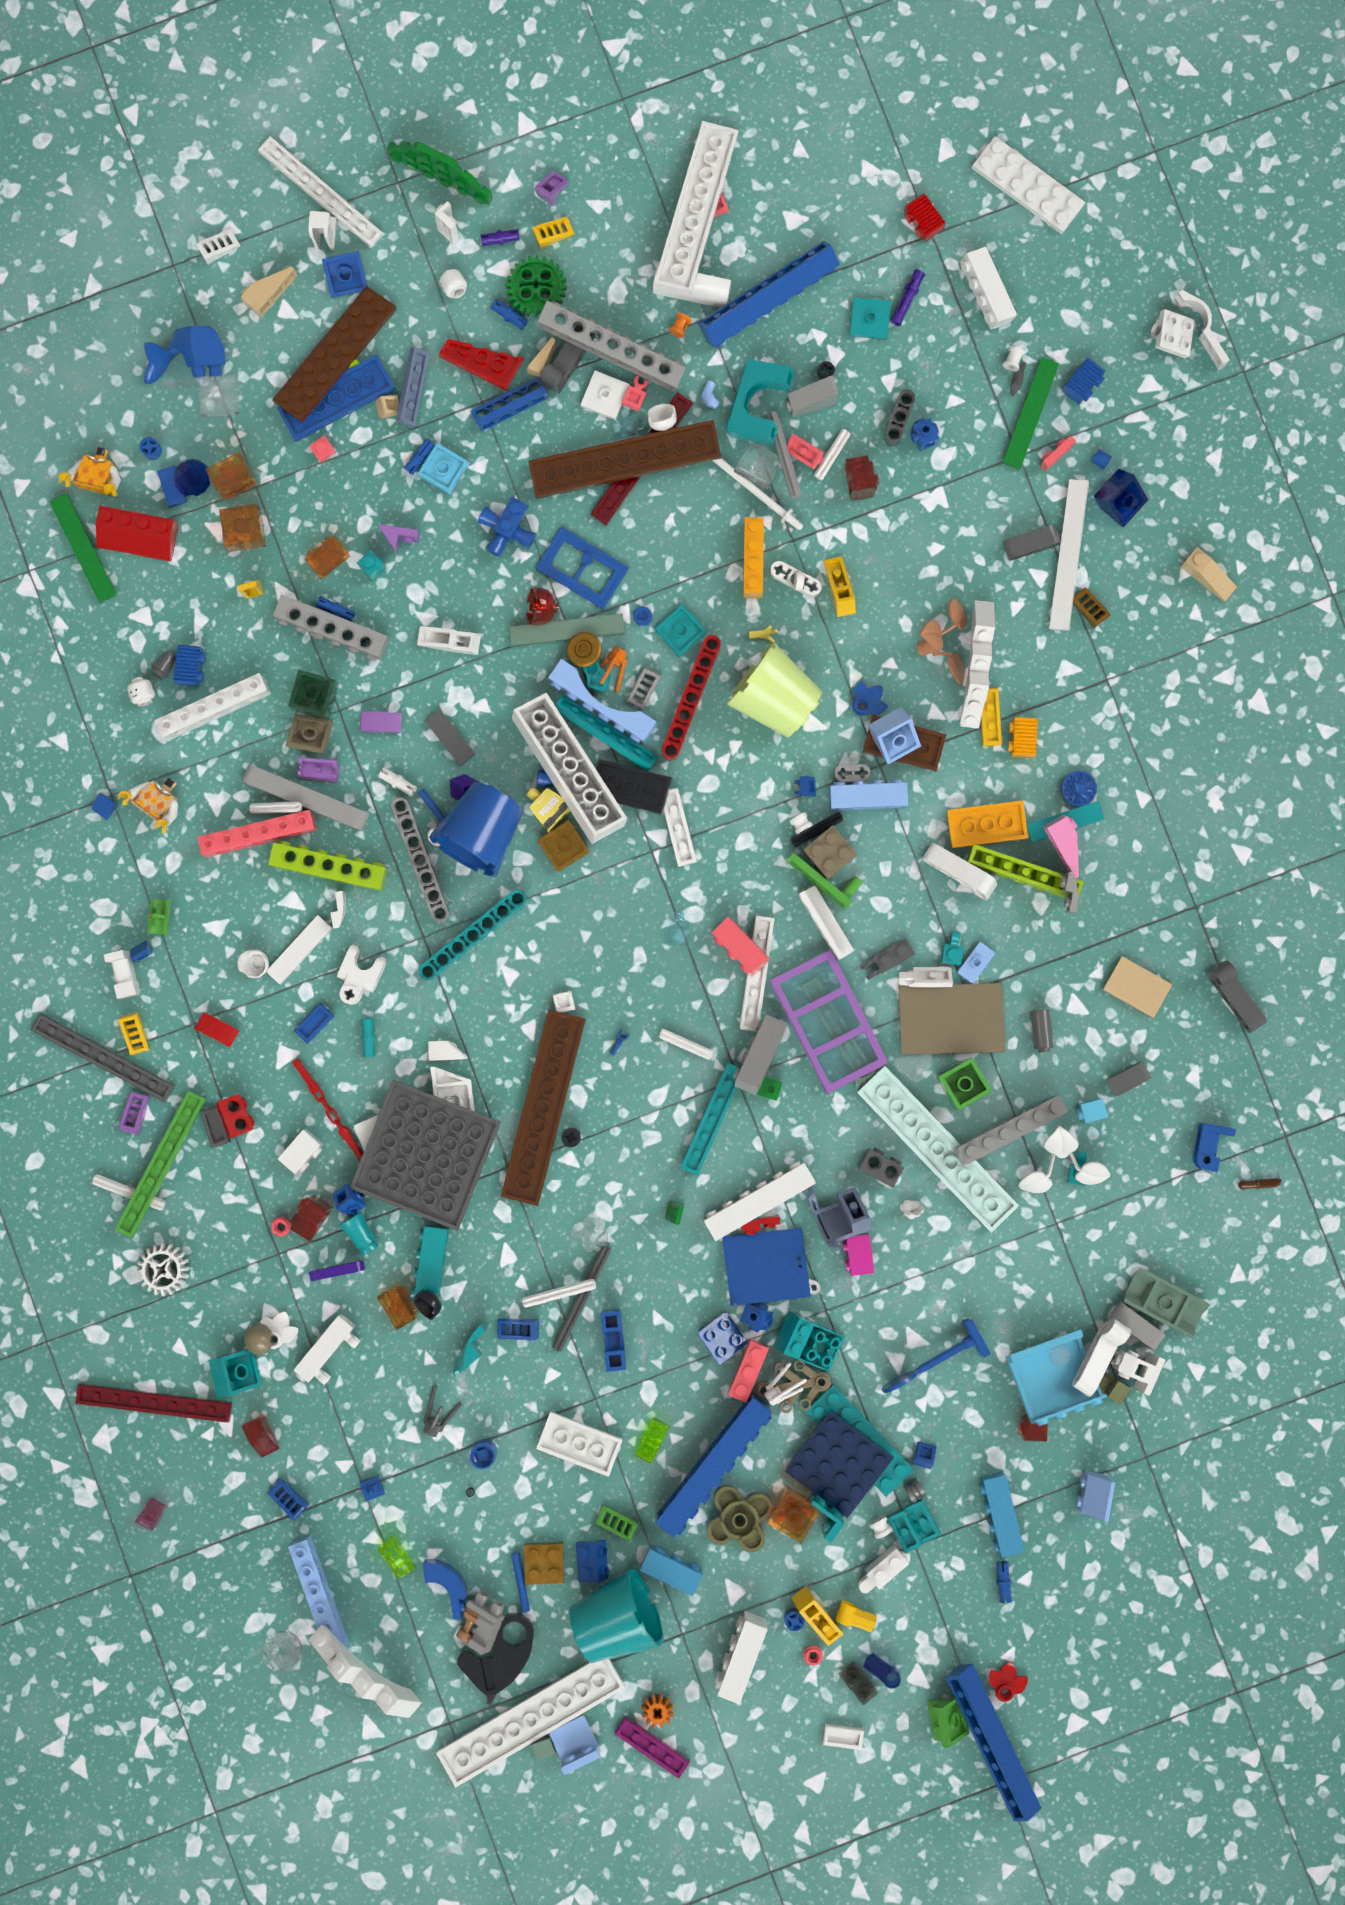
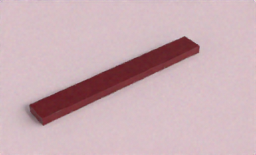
M678 392L669 403L675 407L676 422L670 429L677 428L693 405V402ZM651 428L648 434L660 431ZM642 476L613 482L592 511L591 516L607 526Z
M80 1383L77 1388L75 1404L229 1423L233 1402Z

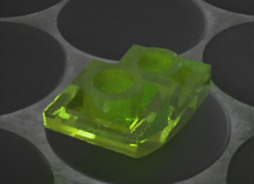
M652 1417L634 1455L652 1464L670 1425Z

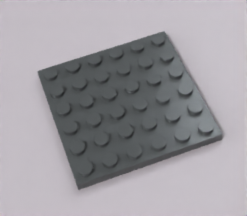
M392 1080L350 1189L458 1231L501 1121L399 1081Z

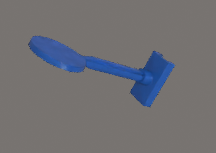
M967 1318L962 1321L968 1336L961 1339V1342L922 1363L915 1370L892 1379L881 1388L883 1393H888L912 1381L917 1374L926 1372L964 1349L974 1346L981 1357L985 1358L991 1353L973 1320Z

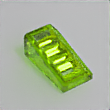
M395 1535L377 1547L380 1555L399 1579L416 1568ZM393 1545L394 1548L387 1552L386 1549ZM398 1551L399 1554L397 1556H395L394 1558L390 1557L393 1553ZM402 1557L404 1560L396 1565L394 1562ZM407 1563L408 1567L400 1572L398 1568Z

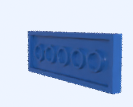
M375 355L346 370L303 424L279 406L277 409L294 441L297 442L377 400L380 396L394 391L395 387L378 355Z

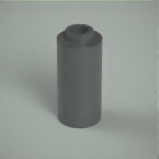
M1050 1009L1030 1011L1034 1049H1038L1039 1053L1050 1052V1048H1054Z

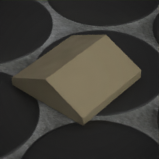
M295 714L286 747L323 754L329 744L333 721Z

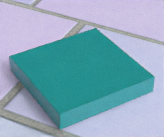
M683 604L677 607L654 628V631L679 658L708 633Z

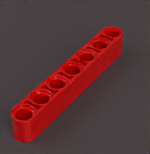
M715 635L707 636L702 644L663 744L662 754L668 761L677 759L720 651L721 642ZM710 641H714L717 644V647L715 649H709L707 647V643ZM702 659H708L710 661V665L708 667H703L700 665V661ZM697 676L702 677L704 680L700 685L693 682V679ZM694 694L697 697L696 701L688 702L686 700L687 695ZM685 711L690 714V717L687 720H682L679 714ZM675 729L682 730L683 735L680 738H675L672 735ZM668 747H674L676 753L670 756L666 754L665 750Z

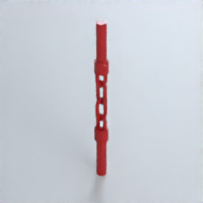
M299 1058L292 1061L308 1085L307 1088L326 1109V1115L331 1123L336 1124L339 1128V1135L342 1139H345L358 1160L361 1161L363 1156L362 1150L351 1136L348 1127L341 1124V1118L336 1110L326 1102L325 1094L317 1082L312 1079ZM318 1091H319V1092L321 1093V1095H322V1097H319V1099H318V1097H317L316 1094H315V1093H317ZM333 1111L338 1119L333 1120L329 1113Z

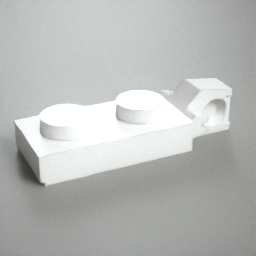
M913 967V970H908V972H899L898 983L899 985H909V987H952L951 967Z

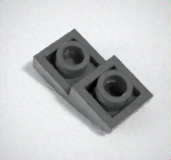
M1140 1061L1125 1068L1124 1071L1107 1078V1082L1116 1097L1141 1085L1152 1077L1144 1062Z

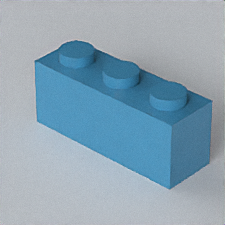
M650 1545L640 1565V1571L693 1596L703 1576L701 1567L693 1562H690V1564L684 1562L683 1558L673 1553L670 1555L666 1553V1550L661 1546L655 1545L654 1547Z

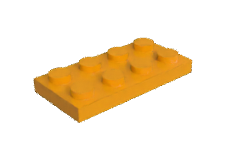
M1023 800L946 811L951 849L969 847L974 844L984 845L1028 839Z

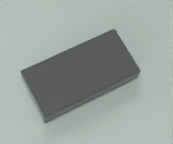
M217 1107L201 1111L211 1148L230 1143L231 1140L228 1138Z

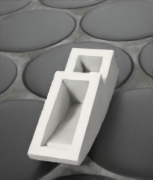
M420 626L417 645L456 653L478 655L481 636L476 633L456 631L455 629Z

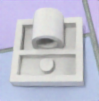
M1166 309L1161 310L1159 321L1153 325L1151 330V337L1156 339L1155 348L1182 358L1190 357L1195 320Z

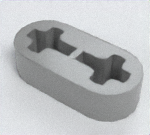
M865 764L840 765L834 771V778L837 782H865L870 777L871 771ZM860 768H863V771L867 772V774L860 778V775H854V772H859ZM844 769V772H851V775H846L844 779H841V776L837 773Z

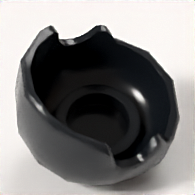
M429 1289L421 1290L415 1295L413 1302L417 1309L427 1319L433 1320L442 1309L440 1297Z

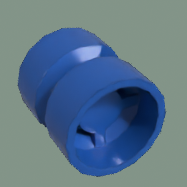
M488 1439L476 1442L470 1453L472 1465L478 1469L489 1468L497 1456L495 1443Z

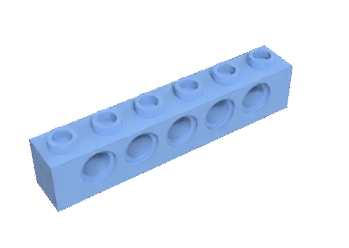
M311 1535L292 1541L288 1548L317 1629L321 1625H325L348 1649L350 1644Z

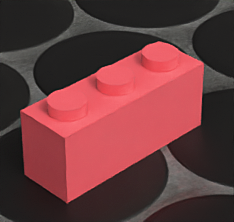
M727 917L712 932L715 936L713 940L720 947L724 945L728 949L726 953L734 961L737 959L741 963L739 967L746 974L750 972L755 975L770 960L760 947L730 917Z
M751 1338L749 1339L728 1390L729 1396L747 1403L768 1352V1345Z

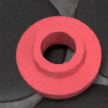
M285 1217L276 1218L271 1225L272 1232L280 1237L287 1235L291 1230L290 1221ZM280 1223L284 1224V1230L278 1228Z
M811 1645L804 1650L803 1657L807 1664L816 1666L821 1663L823 1653L818 1646ZM811 1652L817 1654L815 1658L809 1656Z

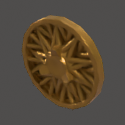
M588 632L574 635L567 645L569 660L574 665L582 668L595 664L602 653L599 639Z

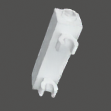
M338 1315L294 1369L296 1377L303 1382L307 1381L309 1383L315 1376L325 1385L331 1376L321 1368L344 1340L353 1348L360 1343L361 1340L351 1334L356 1325L344 1315Z

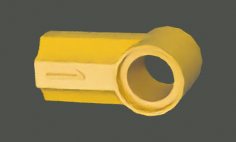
M842 1600L835 1620L845 1626L853 1625L872 1632L876 1624L877 1615L859 1609L851 1602Z

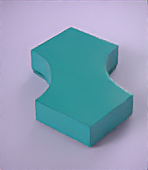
M599 660L590 667L582 668L587 676V688L606 693L611 674L609 673L604 683L600 684L605 671L600 667Z

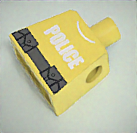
M533 787L526 794L533 801L529 807L548 833L570 812L563 798L549 788L540 793Z

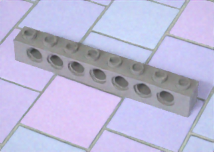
M546 301L536 327L671 392H675L686 368L677 360L665 358V355L661 352H653L642 343L636 344L632 342L626 335L615 334L609 327H601L590 318L584 319L580 317L574 310L561 308V305L555 301ZM562 317L564 319V323H557L555 321V318ZM578 325L582 331L575 332L572 326ZM590 334H597L599 336V340H592L590 338ZM614 342L616 344V348H609L607 343ZM630 350L634 356L627 357L624 351ZM643 358L649 359L650 362H651V365H649V366L644 365V364L642 363V359H643ZM659 367L667 368L668 373H661Z

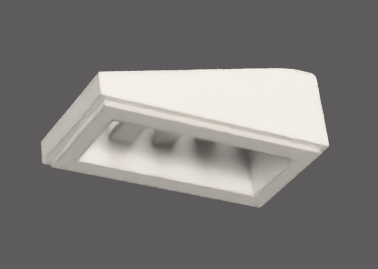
M231 229L197 243L207 264L241 247ZM229 237L233 244L229 245L226 238ZM223 240L226 247L222 248L219 242ZM215 244H216L217 247H218V250H216V251H215V249H214V247H213V245H215ZM210 248L211 253H208L206 249Z

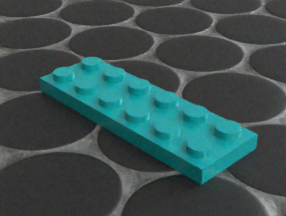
M832 1384L811 1404L810 1409L805 1410V1412L819 1425L830 1409H832L894 1456V1459L874 1483L882 1494L887 1497L914 1469L839 1389Z

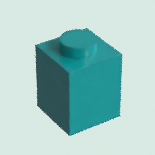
M371 550L357 562L360 569L372 581L386 569L384 563Z

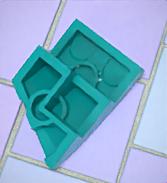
M484 1321L476 1327L461 1348L453 1369L455 1376L468 1368L482 1355V1352L477 1348L479 1344L475 1340L489 1327Z

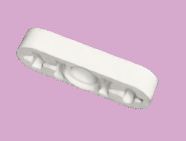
M777 561L772 564L770 574L775 580L794 589V584L790 581V578L799 570L782 561ZM780 566L782 567V571L786 574L788 570L791 571L788 574L787 580L784 579L785 574L779 573V575H776V570L774 568L778 569ZM805 574L806 584L809 586L815 584L817 591L810 592V588L805 585L804 589L798 592L811 598L818 596L821 591V583L817 579Z

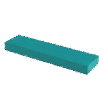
M1099 801L1026 825L1030 842L1033 843L1049 838L1043 826L1061 815L1072 817L1077 828L1105 818Z

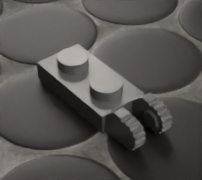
M905 938L873 956L871 960L860 967L861 969H866L875 962L878 970L872 971L866 976L869 980L879 973L882 974L915 955Z

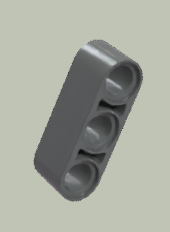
M911 390L901 391L884 435V442L890 447L897 446L901 441L915 402V394ZM908 398L910 403L905 404L901 399ZM901 415L903 416L904 420L897 421L895 419V416ZM896 433L898 438L892 439L888 434Z
M1049 525L1003 541L1009 561L1061 544L1055 525Z

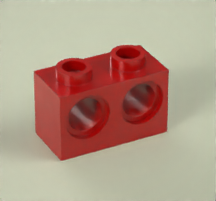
M240 1094L218 1101L215 1104L229 1140L253 1130L254 1120L251 1115L247 1114L245 1109L248 1107L246 1100ZM234 1102L238 1107L237 1111L231 1112L228 1109V1103ZM236 1120L244 1122L243 1130H238L235 1127Z

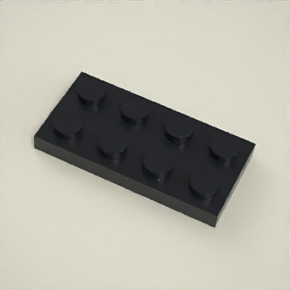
M599 759L596 770L618 804L663 815L672 777Z

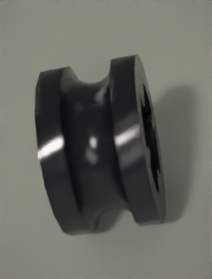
M829 361L822 362L817 370L818 377L822 380L834 375V365ZM824 367H826V369L831 370L829 371V375H826L825 372H822Z

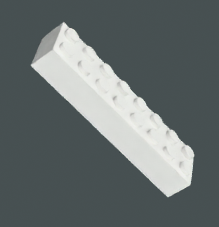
M545 693L514 709L512 715L513 722L591 844L624 827L627 821L626 815L548 694Z

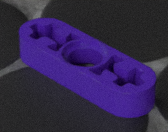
M364 1260L312 1270L309 1271L310 1281H316L366 1269Z

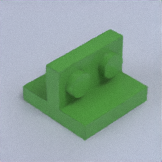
M954 1695L948 1700L930 1699L927 1701L934 1741H942L943 1747L950 1748L970 1734L968 1724Z

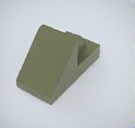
M1107 1372L1104 1373L1099 1383L1101 1392L1107 1394V1397L1120 1405L1131 1389Z

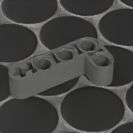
M576 325L574 331L581 332L582 329L580 326ZM592 333L590 334V338L594 340L596 334ZM566 341L552 364L548 363L541 373L542 384L559 394L587 351Z
M1222 961L1209 970L1206 975L1243 1027L1249 1033H1252L1265 1024L1267 1020L1235 977L1238 973L1229 961Z

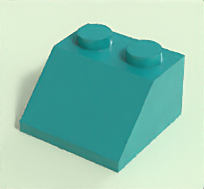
M248 1349L208 1360L217 1398L232 1396L262 1385L255 1354L249 1352Z

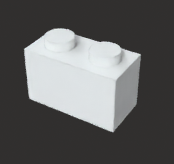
M304 1129L278 1160L294 1174L303 1173L310 1164L308 1162L312 1157L316 1158L322 1152L321 1147L323 1143L307 1129Z

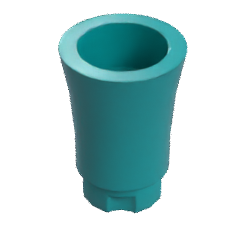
M362 1211L339 1224L362 1256L379 1246Z

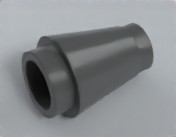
M166 651L151 666L150 672L155 677L164 680L165 677H168L176 656Z

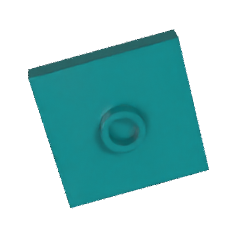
M853 297L850 336L887 340L891 301Z

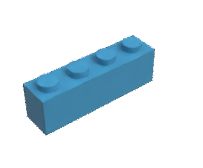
M999 1472L982 1476V1483H979L981 1494H985L987 1501L984 1502L986 1514H990L991 1521L988 1522L990 1532L995 1535L996 1540L993 1541L995 1552H999L1002 1558L1024 1553L1006 1474Z

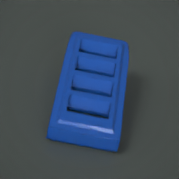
M498 1319V1339L534 1341L539 1338V1319ZM505 1324H508V1334H505ZM513 1324H516V1334H513ZM521 1324L524 1325V1334H521Z
M282 1478L267 1493L294 1521L309 1505ZM282 1486L284 1489L279 1495H276L275 1492ZM288 1492L289 1495L283 1501L281 1497ZM291 1498H293L294 1501L292 1502V1504L290 1506L287 1505L286 1503ZM298 1503L300 1506L294 1511L292 1508Z

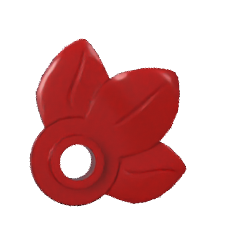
M1008 1662L1002 1666L1000 1672L996 1670L990 1671L989 1683L995 1689L996 1697L1002 1702H1008L1014 1697V1694H1020L1025 1690L1028 1677L1017 1676L1014 1664ZM1003 1688L1008 1689L1006 1694L1001 1693Z

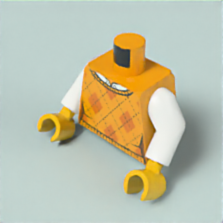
M97 447L95 457L84 455L67 472L60 473L58 476L59 484L65 481L66 487H69L71 485L70 481H72L77 488L102 493L105 496L113 495V497L117 496L116 490L121 479L115 465L111 461L106 460L108 450Z

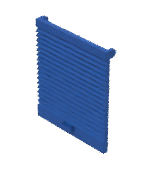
M802 1228L756 1233V1235H726L722 1237L731 1306L811 1297Z

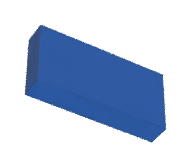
M173 465L158 470L157 473L168 507L171 508L187 503L177 467Z
M320 1003L299 1024L294 1032L309 1044L335 1016Z

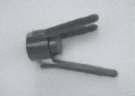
M433 1385L426 1417L423 1421L425 1425L423 1432L432 1437H436L438 1432L443 1431L446 1424L462 1405L459 1402L442 1424L439 1417L443 1406L439 1407L435 1417L431 1416L430 1418L437 1388L436 1385Z

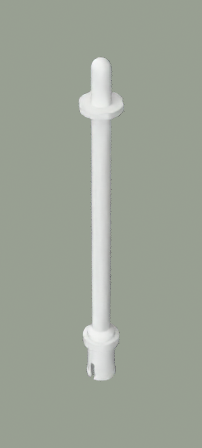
M723 459L712 460L782 517V524L787 521L797 530L803 528V524L791 515L792 509L786 511Z

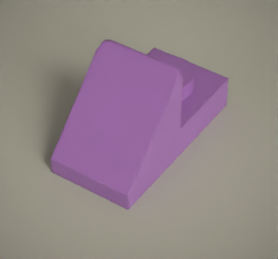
M552 171L535 186V191L539 198L554 206L558 194L568 186L569 180Z
M380 524V530L397 554L400 539H402V542L413 544L414 541L419 542L420 533L418 530Z

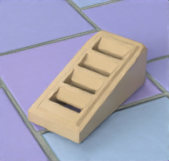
M550 338L528 365V374L541 379V373L545 366L550 363L557 347L554 338Z

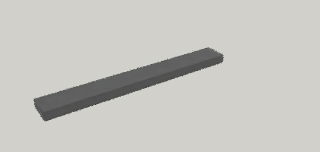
M39 1014L31 1031L163 1102H167L176 1086L44 1014Z

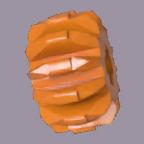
M653 1693L652 1700L645 1698L646 1704L641 1706V1709L644 1711L641 1716L642 1718H647L645 1721L647 1725L653 1722L652 1728H656V1724L663 1728L664 1722L670 1724L669 1717H674V1712L671 1711L674 1705L668 1704L670 1701L669 1697L663 1700L662 1693L659 1694V1698H656V1695ZM657 1708L658 1710V1708H660L661 1713H654V1709Z

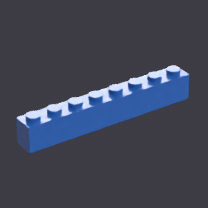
M822 241L700 321L698 325L707 343L713 347L722 345L730 336L737 335L744 327L754 324L759 317L769 314L776 306L786 303L791 296L801 293L808 285L818 282L820 277L832 273L840 265L832 246Z
M973 1664L959 1665L945 1678L1013 1821H1029L1041 1809L1037 1796L1016 1756Z

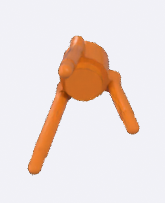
M614 647L612 652L609 651L607 657L600 664V667L603 668L608 661L610 662L600 680V684L604 683L613 666L619 667L621 664L615 689L616 693L619 692L624 669L628 662L625 659L627 653L618 647Z

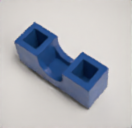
M621 1308L602 1310L601 1321L605 1344L606 1372L626 1370Z

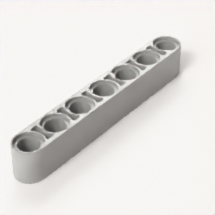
M248 764L241 781L288 802H301L303 808L359 831H363L370 815L363 810Z
M397 797L392 801V811L428 909L435 921L445 923L450 918V911L411 805L406 799ZM404 802L406 804L405 809L400 812L397 811L398 803ZM406 820L412 821L410 829L403 828V823ZM412 838L419 839V844L416 847L410 846ZM425 856V863L417 865V857ZM426 873L432 875V880L429 883L423 882V876ZM432 891H437L439 894L438 899L435 901L429 899ZM439 909L445 910V916L442 919H437L436 912Z

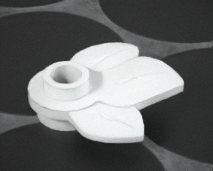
M286 1312L277 1314L273 1320L263 1316L260 1322L272 1331L271 1336L277 1337V1342H273L270 1349H277L282 1343H290L298 1334L299 1329L297 1327L289 1326V1316Z

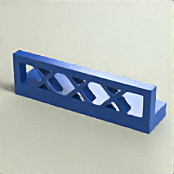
M537 377L470 411L482 432L548 399V395ZM537 384L539 389L528 393L529 387ZM513 395H523L522 397L511 402ZM501 402V403L506 404V405H504V406H502V407H500V408L494 410L495 405H496L497 403ZM481 411L490 412L480 418L477 416V413Z

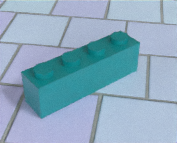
M426 1225L424 1229L420 1230L419 1241H422L421 1249L418 1248L416 1260H419V1266L414 1271V1279H417L416 1287H412V1299H415V1295L419 1291L425 1289L435 1292L440 1297L449 1228Z

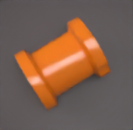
M678 312L676 315L677 319L673 326L669 328V332L678 338H684V332L688 324H691L692 319Z

